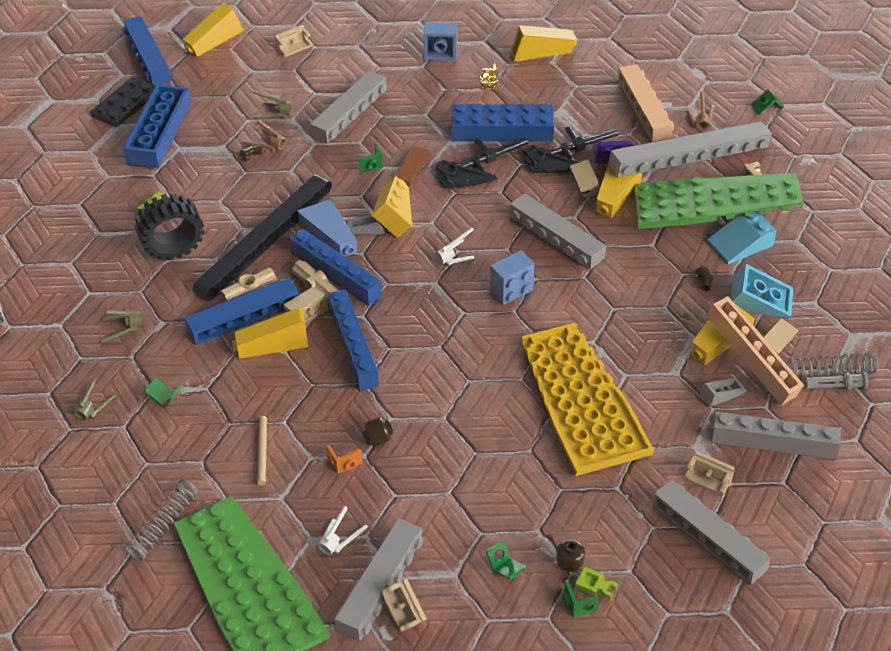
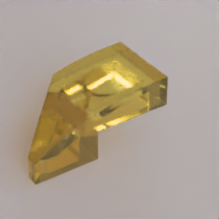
M492 64L491 68L482 69V75L480 76L481 89L497 88L496 64Z

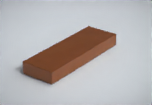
M414 146L395 176L403 180L410 187L430 156V150Z

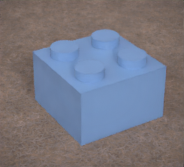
M425 22V60L456 61L458 51L457 23Z
M521 250L490 265V292L504 305L534 290L535 263Z

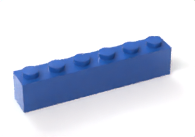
M142 16L123 20L124 27H122L124 36L127 37L128 44L131 45L142 71H145L147 81H150L153 85L172 81L169 67Z
M303 228L289 238L291 254L301 261L308 263L316 271L321 270L329 280L344 290L346 289L347 292L366 305L370 306L382 296L381 280Z
M290 278L283 279L186 317L187 331L195 345H199L285 311L283 304L297 297L299 291Z
M346 289L328 293L329 310L359 390L378 387V371Z

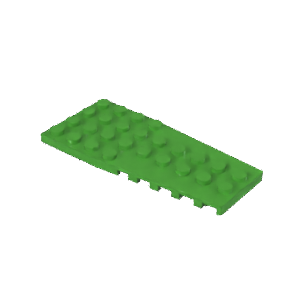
M796 173L716 178L694 177L692 179H676L653 183L642 182L634 186L639 229L717 221L718 216L725 215L726 219H732L734 214L744 213L746 217L752 216L753 211L760 210L767 214L774 208L788 211L791 206L799 205L800 209L804 208V201Z
M233 497L222 500L174 523L216 622L232 651H305L330 638L328 630L298 582Z

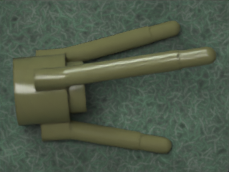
M253 91L256 95L277 101V103L264 102V105L276 107V112H279L278 114L255 117L256 120L277 117L285 118V115L291 114V102L262 92Z
M105 311L106 314L125 316L102 318V321L125 320L126 326H130V328L100 340V343L110 341L131 331H137V326H142L140 311Z
M96 379L89 382L80 402L73 411L74 415L81 420H87L88 417L93 419L101 409L116 398V394H113L93 410V403L87 399Z

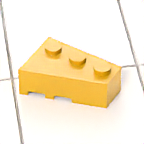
M395 176L381 189L372 216L397 238L412 227L409 187L403 180Z

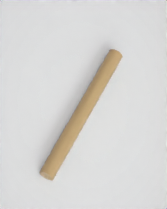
M266 416L259 417L257 484L260 486L266 484Z

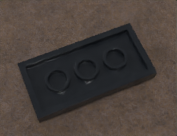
M133 76L91 110V117L117 128L148 102L156 85Z

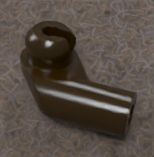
M261 145L241 150L239 154L241 160L249 161L250 155L262 154Z
M700 266L695 270L697 277H703L701 288L704 291H709L713 282V276L707 267Z

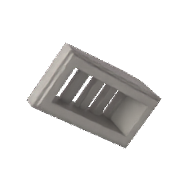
M372 215L349 219L347 222V226L353 234H385V227Z
M737 378L703 383L700 396L710 407L746 393V389Z

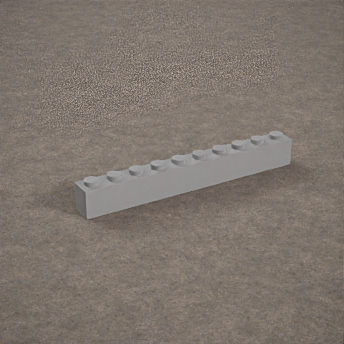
M761 121L611 150L608 164L617 177L767 148L772 133Z

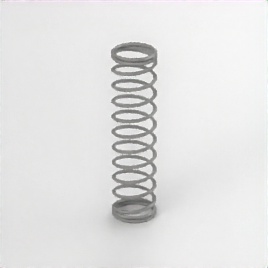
M867 352L865 356L862 353H859L857 356L854 353L850 356L843 354L842 357L835 355L834 358L828 355L826 359L823 356H820L818 359L815 356L811 359L805 357L803 360L797 357L796 360L794 358L789 359L788 367L792 370L793 362L792 372L798 376L796 361L799 359L801 362L802 378H805L804 360L807 359L809 361V375L813 377L811 362L815 358L817 361V375L820 377L821 368L819 360L823 358L825 361V375L828 376L827 359L831 357L833 361L832 372L836 376L835 358L839 357L840 373L843 375L844 364L842 359L846 356L848 358V372L852 374L850 358L854 355L856 358L855 370L859 374L860 364L858 357L862 355L864 358V372L866 365V372H868L869 368L871 373H876L878 360L874 352ZM871 358L873 360L874 369L872 368Z
M180 480L178 487L173 488V493L168 494V499L163 500V505L158 506V511L153 512V517L148 518V523L143 524L142 529L137 531V536L132 537V542L126 544V551L133 558L143 561L148 552L143 546L133 542V539L137 537L145 547L153 549L152 543L139 536V532L143 531L149 540L158 543V538L153 533L144 530V526L148 525L156 535L163 537L164 533L160 528L169 530L168 525L164 521L174 524V520L168 514L174 518H179L177 511L184 512L182 505L189 506L187 499L194 500V497L198 495L197 488L187 480ZM181 483H185L188 486H190L194 490L195 494H192L189 490L185 489ZM179 488L184 496L175 493V489ZM174 494L175 498H176L180 503H178L177 501H175V500H173V499H170V495ZM176 495L182 497L187 504L181 502ZM169 500L170 504H171L176 510H174V509H173L172 507H170V506L165 505V501ZM171 501L178 504L182 510L176 508ZM164 506L168 514L160 511V507ZM167 508L174 511L177 514V516L171 514ZM158 512L164 521L154 517V514ZM162 514H164V515H166L168 518H170L171 521H172V523L169 522L168 520H166V519L162 516ZM150 519H154L155 523H156L160 528H158L157 526H155V525H153V524H150V523H149V520H150ZM156 520L162 522L167 529L162 527ZM151 526L158 529L162 535L158 534ZM147 533L151 534L157 541L151 539ZM141 539L148 542L151 547L147 546ZM129 546L135 548L138 552H140L142 557L133 553Z

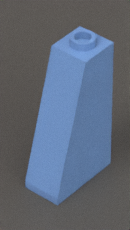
M331 199L298 210L299 224L310 234L345 257L357 253L356 238Z

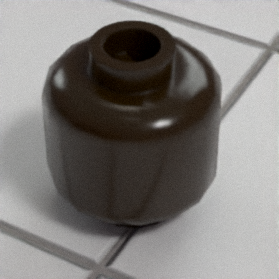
M377 417L365 423V430L362 431L366 443L371 442L373 446H378L390 441L391 435L394 432L388 419L385 420L383 417Z
M566 539L557 547V564L564 571L574 572L579 570L585 560L584 546L577 540Z

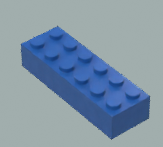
M162 84L156 85L123 147L126 164L153 168L160 167L191 105L189 88Z
M452 104V142H474L476 138H480L482 142H516L524 138L528 142H553V104Z

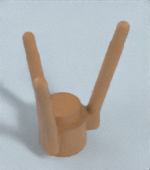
M701 91V113L697 114L696 118H694L689 109L687 113L693 127H696L698 130H706L711 127L715 106L714 104L711 105L708 116L705 113L704 92Z
M258 120L257 122L263 127V131L270 135L268 139L270 145L252 141L243 142L252 146L261 145L263 148L275 151L276 148L279 150L284 148L286 138Z

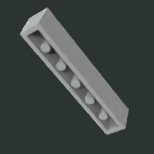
M369 70L310 123L311 137L328 144L386 91V77Z
M524 193L510 204V217L514 221L522 224L528 230H531L540 238L548 241L554 247H557L590 270L605 259V244Z
M716 412L712 443L837 459L841 445V428Z
M670 480L654 493L653 507L749 585H752L768 570L771 558L764 550L756 547L746 536L736 531L731 524L722 520L716 512L708 509L698 498L688 493L682 485Z
M398 518L336 616L335 626L337 632L357 641H360L364 634L367 635L369 633L372 621L380 615L385 601L380 591L402 579L403 570L406 565L409 566L411 564L414 552L422 546L421 527Z

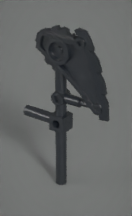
M567 126L565 131L571 138L572 143H562L560 147L550 150L544 149V147L538 148L534 145L528 146L524 149V160L528 165L531 164L529 170L533 173L568 172L571 170V165L579 163L573 159L570 150L574 149L576 152L583 151L586 145L618 136L619 133L615 129L583 139L582 136L578 137L570 126ZM560 153H561V154H563V155H566L567 158H564V157L559 156V155H557V154H560Z
M476 138L474 143L482 151L483 155H474L471 157V160L460 164L455 161H439L435 165L436 175L440 180H444L442 185L445 188L468 187L470 185H480L497 180L496 175L486 172L485 167L481 163L486 161L489 164L497 161V156L527 145L528 140L524 138L493 150L492 147L487 148L480 138ZM469 167H477L479 171L470 169Z

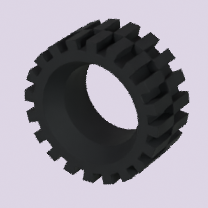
M164 194L161 195L162 199L157 200L156 197L153 198V203L151 204L146 202L144 210L139 209V216L135 217L136 224L134 225L145 252L154 259L158 256L159 260L164 261L165 257H167L169 261L173 260L174 256H177L178 259L182 258V254L185 252L187 255L190 254L191 248L196 249L198 247L197 241L202 242V235H204L205 230L198 210L189 198L186 199L181 194L178 198L176 194H171L170 197ZM174 218L183 219L182 223L172 231L165 233L154 231L157 226L167 220Z

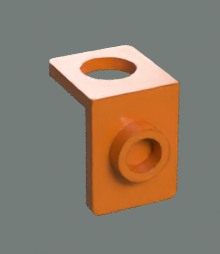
M330 445L326 446L327 457L338 474L351 470L363 462L360 449L338 458Z

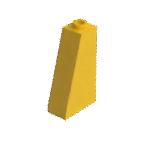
M222 3L182 40L185 43V49L190 54L193 53L196 56H200L241 33L243 28L234 10L225 3Z
M519 25L510 53L515 62L572 53L577 39L572 30Z
M608 164L597 197L596 212L612 218L634 192L635 184L641 183L642 172L617 177Z
M737 306L753 325L755 318ZM708 319L693 340L690 355L695 360L706 365L730 348L731 345Z
M302 307L236 331V340H232L234 352L238 351L239 359L307 348L308 342Z

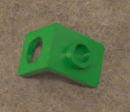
M769 89L751 104L759 114H762L775 101L782 108L784 107Z
M377 143L374 144L375 155L359 159L361 173L383 168V156Z
M155 378L147 387L145 393L166 408L182 386L179 385L173 391L159 379Z
M502 540L486 550L493 572L508 580H511L526 569L525 565L510 558L505 542ZM497 549H501L502 557L499 560H494V552Z
M569 581L564 582V604L566 607H570L573 617L598 611V597L576 602ZM587 604H593L587 609H582Z

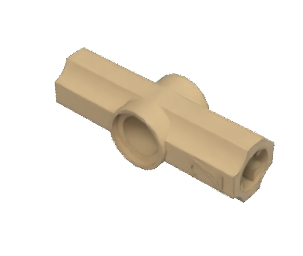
M297 261L292 268L293 274L303 281L305 288L308 290L315 287L324 293L327 303H329L328 293L339 291L328 282L326 275L321 270L316 271L305 261Z
M267 268L255 275L245 274L240 277L238 283L221 290L220 296L223 302H227L277 282V278L271 268Z

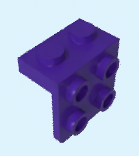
M628 140L593 142L595 163L608 164L611 150L632 147L633 143Z

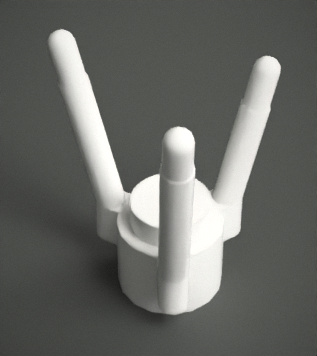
M470 228L451 243L436 251L438 261L442 265L447 263L450 266L454 263L474 259V256L453 259L455 256L453 248L464 241L463 238L474 229Z
M346 506L343 507L336 520H331L323 538L317 545L327 555H332L333 552L338 554L344 546L368 528L367 525H364L339 544L340 539L334 532L347 510Z

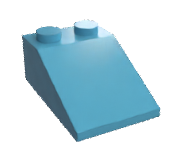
M753 211L752 216L745 217L744 213L738 215L712 235L707 242L727 264H730L774 246L777 230L758 211Z
M747 264L733 276L730 299L745 312L784 318L791 316L793 287Z

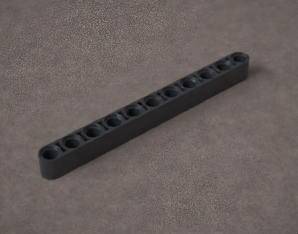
M317 174L313 175L198 278L193 285V293L208 301L213 300L221 290L225 289L299 221L298 210L318 204L330 192L332 182Z

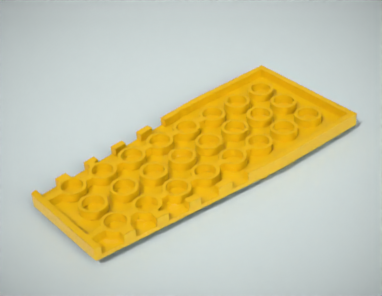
M577 323L522 336V344L553 429L576 476L653 455L654 449L630 404L619 387H615L613 384V378L604 370L602 361L598 360L594 355V349L592 346L589 347L586 337L577 329Z

